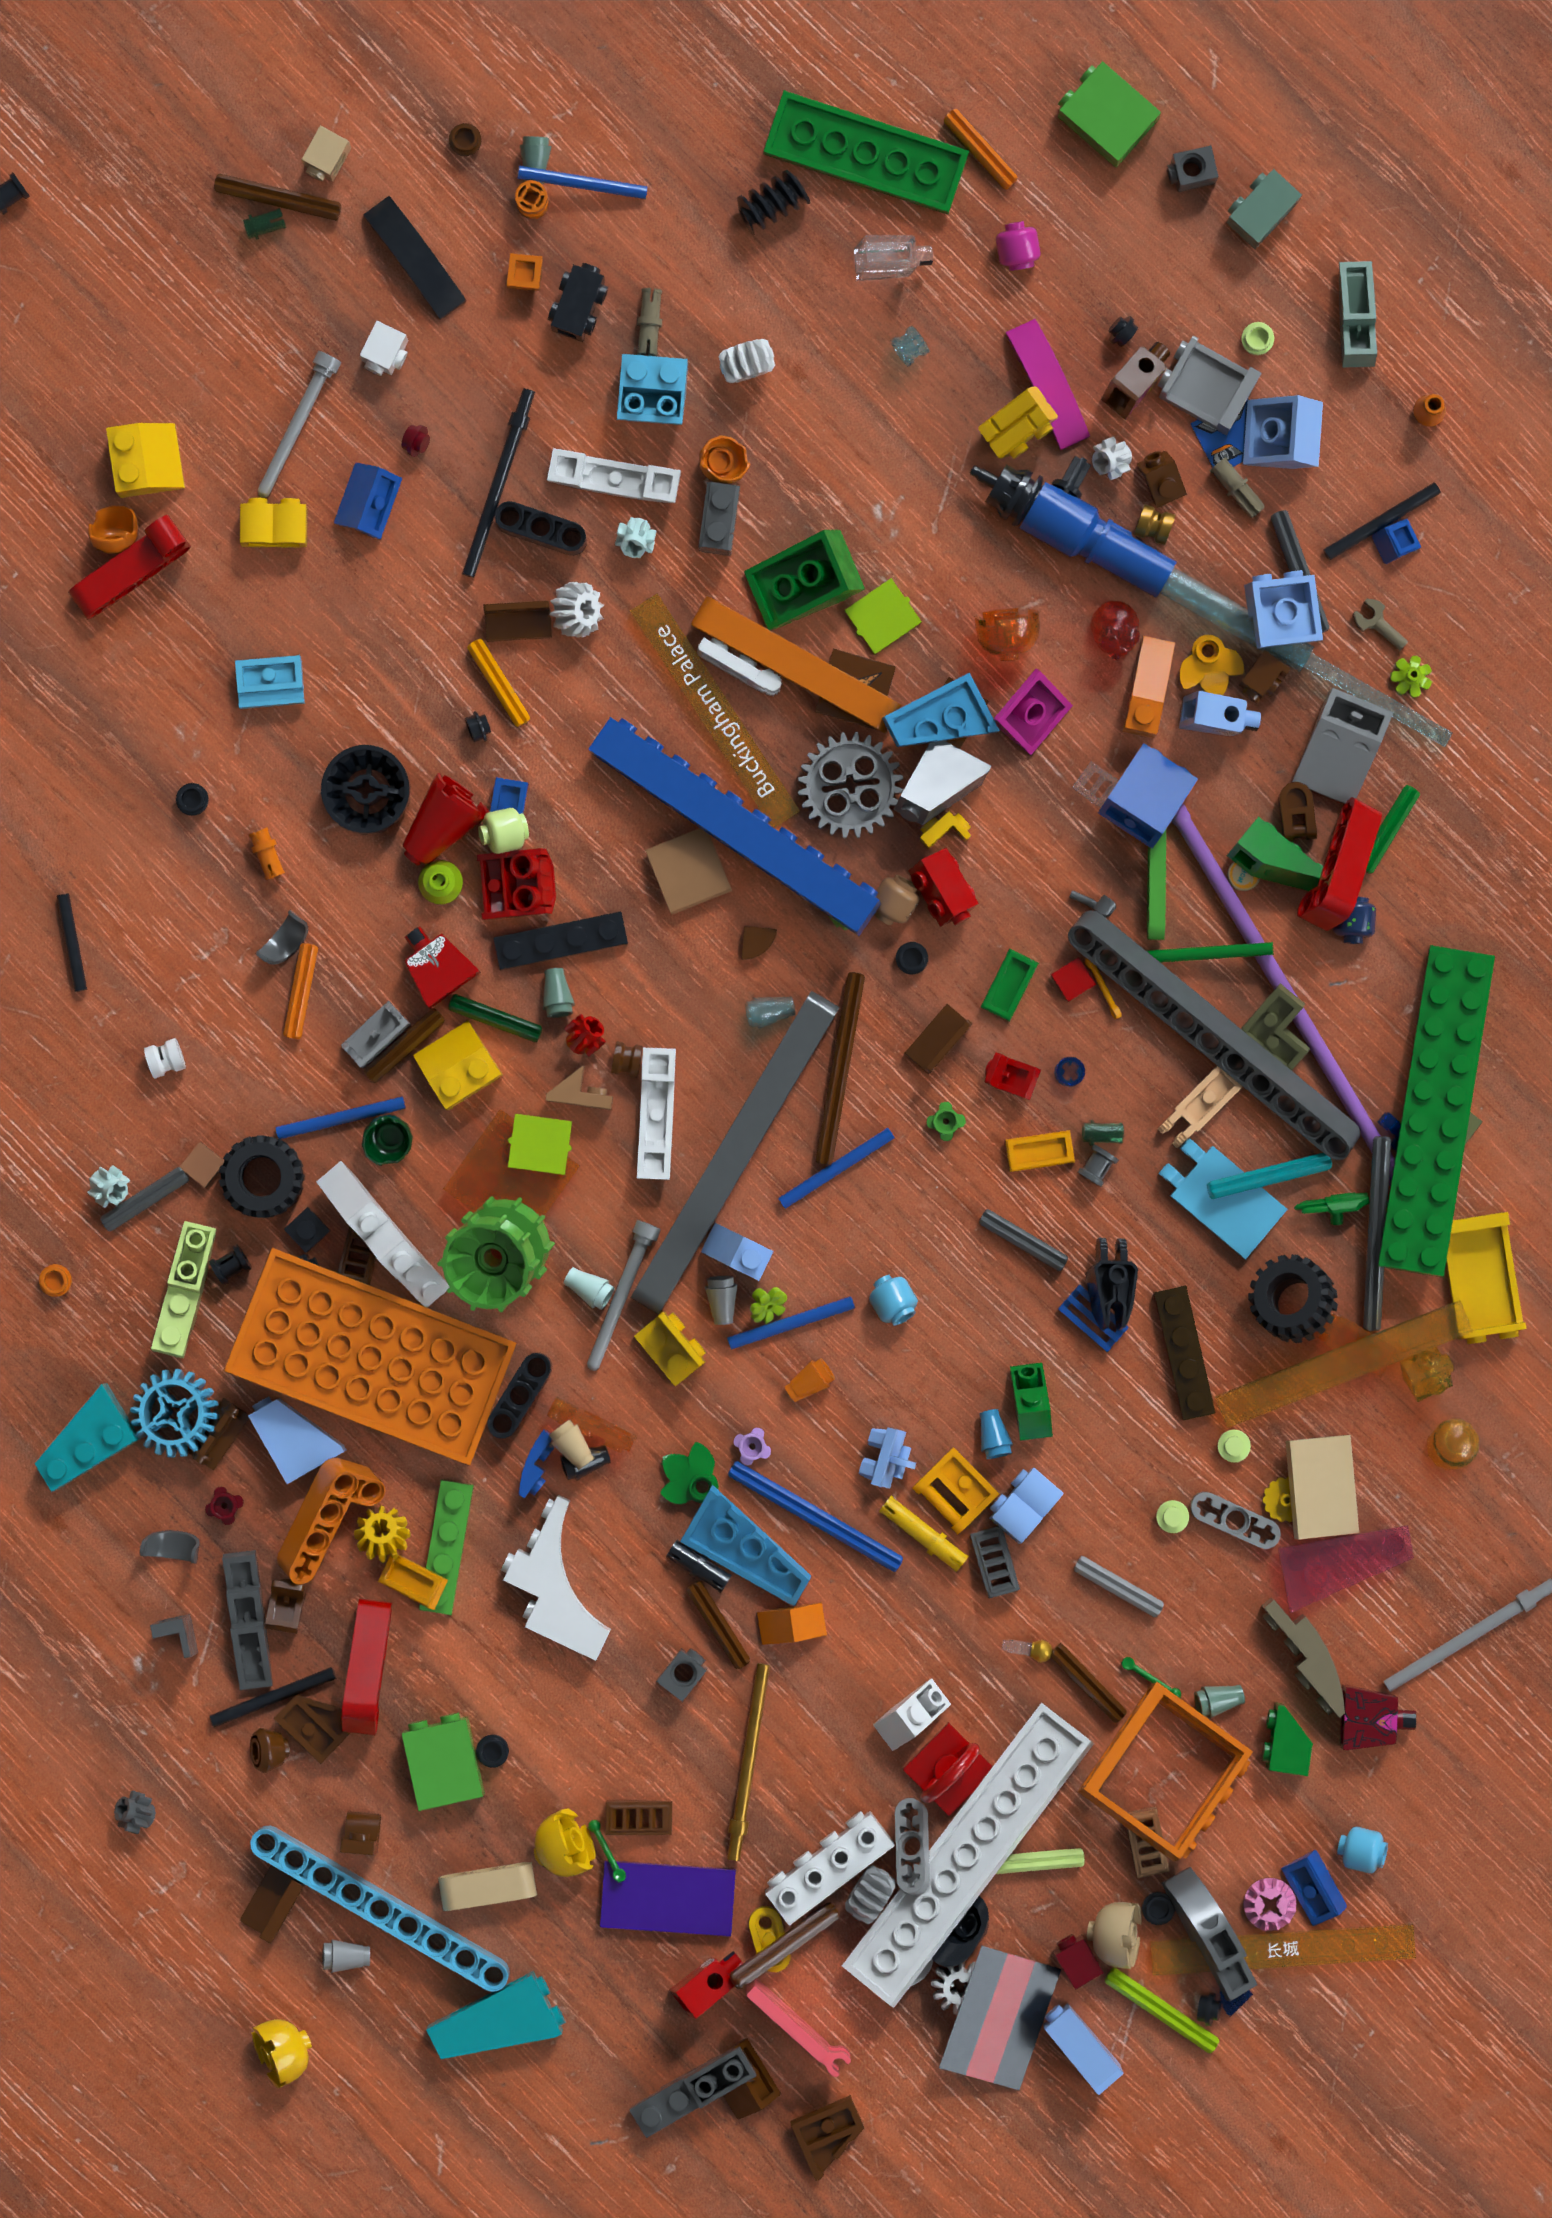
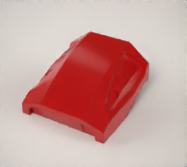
M537 848L508 851L499 854L487 853L477 855V861H480L484 913H481L482 920L552 914L556 901L554 865L547 849Z

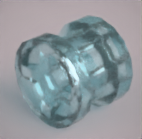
M912 325L906 329L903 336L894 337L890 340L893 349L907 367L913 365L915 358L918 356H925L930 352L926 342Z

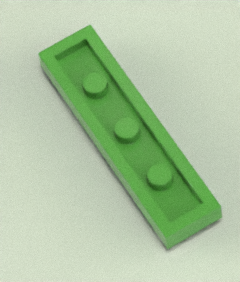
M441 1480L426 1569L444 1577L448 1582L435 1610L421 1604L419 1610L452 1615L474 1485Z

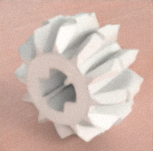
M756 339L723 350L719 355L721 372L724 374L726 382L729 383L756 378L772 371L775 366L773 350L770 348L768 340Z
M569 582L564 587L556 589L557 598L550 600L554 605V611L549 615L556 617L553 627L561 629L562 635L586 637L589 636L590 632L598 630L597 621L604 619L600 614V609L604 604L598 602L600 592L593 590L592 585L578 582Z
M965 1962L955 1968L954 1966L947 1967L949 1969L947 1972L940 1967L936 1968V1973L943 1979H932L931 1986L942 1988L933 1993V1998L939 2000L945 1997L941 2003L943 2010H946L953 2003V2013L958 2014L965 1991L959 1993L957 1989L951 1990L950 1986L954 1987L953 1981L955 1979H959L962 1983H969L975 1962L970 1963L967 1969H965Z

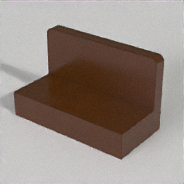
M549 601L483 605L487 642L552 638Z
M946 1004L904 1054L926 1073L930 1074L973 1023L966 1020L950 1005Z
M271 1865L240 1921L260 1932L259 1938L271 1944L305 1884Z
M748 2038L740 2040L726 2051L728 2052L740 2046L757 2074L756 2077L723 2095L737 2119L761 2111L781 2095V2092Z

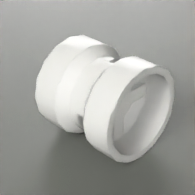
M176 1038L167 1040L164 1045L159 1047L152 1045L144 1048L145 1057L154 1079L164 1076L170 1070L177 1072L186 1069L184 1057Z

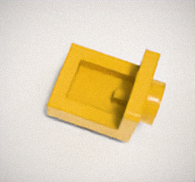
M949 811L939 821L936 817L928 821L920 829L924 834L919 840L929 849L953 828L966 842L971 837V834L968 832L971 826L959 813L953 816Z

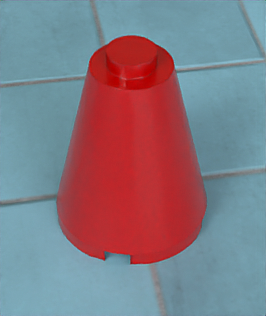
M437 773L402 844L406 849L404 855L416 865H420L421 862L428 865L480 824L486 813L489 812L482 802L476 806L471 798L474 794L459 782L447 775L442 777L440 773Z

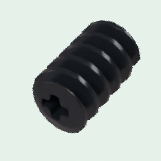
M785 170L782 172L783 181L777 176L772 177V188L765 182L760 184V194L754 189L749 190V201L742 195L737 197L739 213L752 235H755L754 224H757L763 230L766 228L764 218L768 217L773 223H776L777 211L785 217L789 216L787 209L789 204L798 211L800 209L798 199L802 198L807 204H810V199L803 185L790 171Z

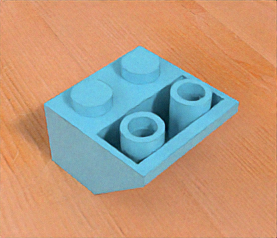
M622 354L617 420L682 425L686 399L688 359Z

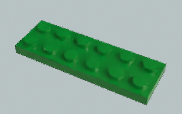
M783 90L763 151V155L949 215L969 154L968 150Z

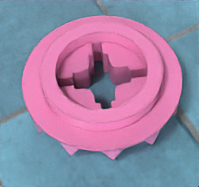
M1264 1878L1258 1880L1249 1887L1245 1894L1243 1904L1245 1914L1254 1926L1263 1931H1278L1289 1924L1296 1913V1897L1291 1888L1279 1879ZM1261 1894L1270 1900L1281 1894L1276 1902L1280 1912L1279 1915L1271 1910L1260 1915L1265 1907L1260 1897Z

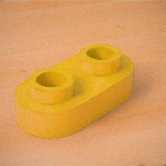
M760 1906L751 1913L749 1929L757 1954L785 1934L779 1912L773 1907ZM766 1916L771 1919L772 1924L768 1928L760 1926L759 1920L762 1917ZM791 1954L767 1971L779 1972L785 1969L790 1962Z

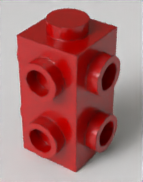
M947 847L921 859L908 870L913 885L921 892L928 904L931 916L937 920L940 927L950 922L954 926L963 923L971 917L969 912L979 904L973 888L967 884L959 870L957 860L951 856Z

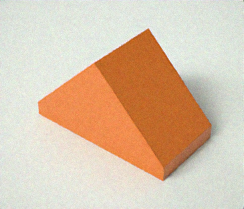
M822 1602L757 1612L762 1645L794 1643L827 1635Z

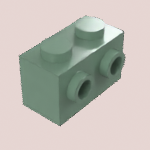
M1274 169L1267 176L1262 172L1250 185V188L1253 190L1245 200L1240 196L1228 209L1231 215L1228 218L1227 224L1254 249L1263 242L1299 203L1302 194Z

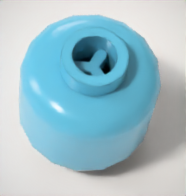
M886 1275L873 1284L875 1289L871 1292L869 1301L882 1322L892 1323L896 1326L906 1322L915 1315L916 1311L914 1309L917 1306L918 1299L905 1278H892L890 1275Z
M1353 1827L1347 1836L1341 1835L1337 1854L1343 1855V1864L1346 1868L1372 1874L1377 1868H1383L1387 1856L1388 1843L1384 1842L1380 1832Z

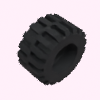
M257 1135L244 1138L240 1143L234 1144L231 1147V1151L225 1154L223 1158L224 1163L220 1166L219 1173H221L219 1183L220 1187L223 1188L225 1199L231 1203L235 1210L247 1216L269 1218L286 1212L290 1206L297 1202L296 1199L303 1190L302 1183L305 1181V1174H303V1164L299 1160L297 1152L288 1146L287 1143L274 1137ZM255 1158H269L280 1169V1184L276 1191L270 1195L256 1196L250 1193L244 1185V1170L247 1164Z
M1291 1254L1290 1259L1285 1255L1278 1256V1262L1276 1263L1272 1259L1267 1261L1265 1264L1268 1268L1264 1271L1259 1268L1255 1273L1259 1276L1258 1280H1252L1250 1283L1254 1293H1248V1300L1253 1304L1250 1310L1257 1317L1256 1321L1274 1337L1277 1336L1285 1342L1291 1339L1294 1343H1302L1303 1337L1308 1341L1315 1339L1313 1333L1316 1331L1323 1334L1326 1331L1323 1325L1326 1322L1330 1324L1333 1322L1334 1317L1330 1313L1331 1311H1337L1338 1304L1334 1301V1298L1338 1297L1337 1290L1332 1287L1334 1283L1331 1278L1312 1260L1306 1257L1302 1259L1299 1255ZM1296 1283L1307 1284L1308 1298L1305 1305L1293 1314H1280L1278 1302L1282 1292L1290 1285Z

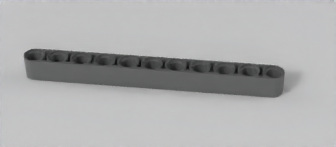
M1090 910L1080 916L1068 932V940L1077 951L1325 1155L1335 1160H1342L1349 1155L1360 1138V1129L1354 1121L1102 914Z
M813 991L810 992L634 1290L631 1299L657 1314L661 1312L840 1008L839 1006Z

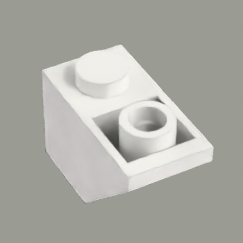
M931 1678L892 1707L873 1726L891 1750L894 1751L915 1738L944 1712L951 1703Z

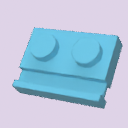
M300 655L235 661L239 709L305 704L302 659Z

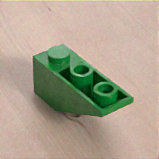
M1259 816L1226 855L1253 877L1310 891L1318 886L1324 867L1314 862L1302 852V849L1297 844L1287 840L1277 832L1271 823L1265 822Z

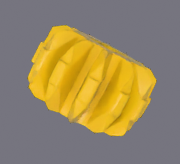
M382 1505L378 1509L379 1513L376 1514L371 1509H368L366 1511L368 1519L358 1518L357 1524L360 1528L354 1531L355 1539L359 1540L357 1543L358 1550L361 1552L366 1551V1556L369 1560H372L377 1554L382 1563L385 1562L386 1555L388 1554L397 1560L398 1553L396 1549L406 1550L408 1546L405 1539L411 1536L410 1530L405 1528L408 1524L406 1517H398V1510L395 1508L386 1514L385 1507ZM383 1531H388V1534L384 1536ZM381 1532L382 1537H377L376 1534Z

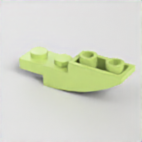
M184 1221L167 1282V1292L151 1346L152 1351L184 1359L191 1330L194 1328L201 1302L216 1228Z

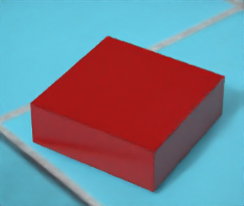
M1079 957L1051 974L1067 1002H1070L1096 985Z

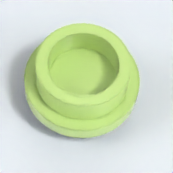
M1251 323L1242 333V345L1252 355H1263L1272 348L1274 333L1265 323Z
M1232 1429L1220 1436L1217 1447L1219 1454L1225 1460L1240 1462L1248 1456L1251 1444L1244 1432Z
M1166 1501L1157 1510V1523L1161 1529L1168 1533H1178L1185 1529L1189 1522L1188 1509L1179 1501Z

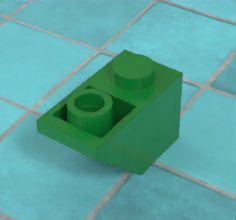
M1043 1363L1010 1366L1020 1441L1053 1437L1051 1408Z
M1275 1702L1274 1710H1268L1266 1729H1271L1270 1741L1263 1744L1262 1761L1266 1762V1768L1269 1771L1308 1776L1313 1743L1288 1709L1282 1703Z

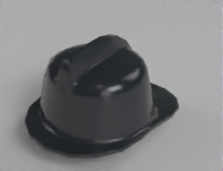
M978 1896L932 1957V1960L937 1964L951 1967L965 1962L973 1953L978 1943L986 1936L989 1927V1912L985 1901L980 1896Z

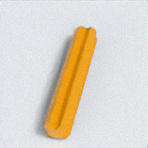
M477 639L467 646L468 651L516 727L524 725L530 720V716L484 641Z

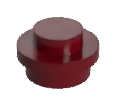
M410 425L403 435L401 446L404 450H407L408 455L416 457L426 451L430 443L427 427L423 425Z

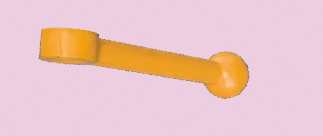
M1086 958L1085 966L1091 969L1110 1007L1112 1017L1115 1020L1122 1017V1013L1115 1004L1097 966Z

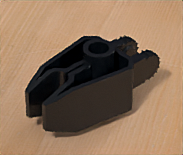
M1098 1238L1095 1245V1264L1085 1273L1092 1314L1100 1330H1105L1109 1327L1111 1309L1114 1311L1116 1331L1126 1327L1133 1310L1138 1268L1132 1261H1128L1126 1239L1117 1238L1115 1242V1261H1108L1107 1239Z

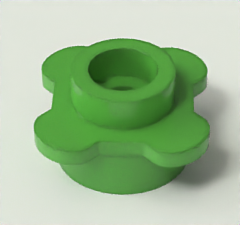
M942 1102L939 1105V1110L934 1115L929 1116L926 1123L929 1128L935 1129L940 1134V1138L943 1141H950L953 1138V1133L965 1125L966 1119L962 1114H957L952 1109L951 1103ZM945 1118L949 1119V1124L947 1125L943 1123Z

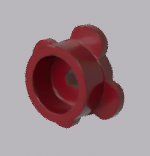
M217 1487L214 1490V1497L211 1503L205 1507V1512L210 1517L215 1516L221 1519L223 1524L230 1525L234 1523V1515L238 1508L243 1506L244 1500L240 1495L234 1496L228 1493L225 1487ZM222 1503H227L226 1509L221 1507Z

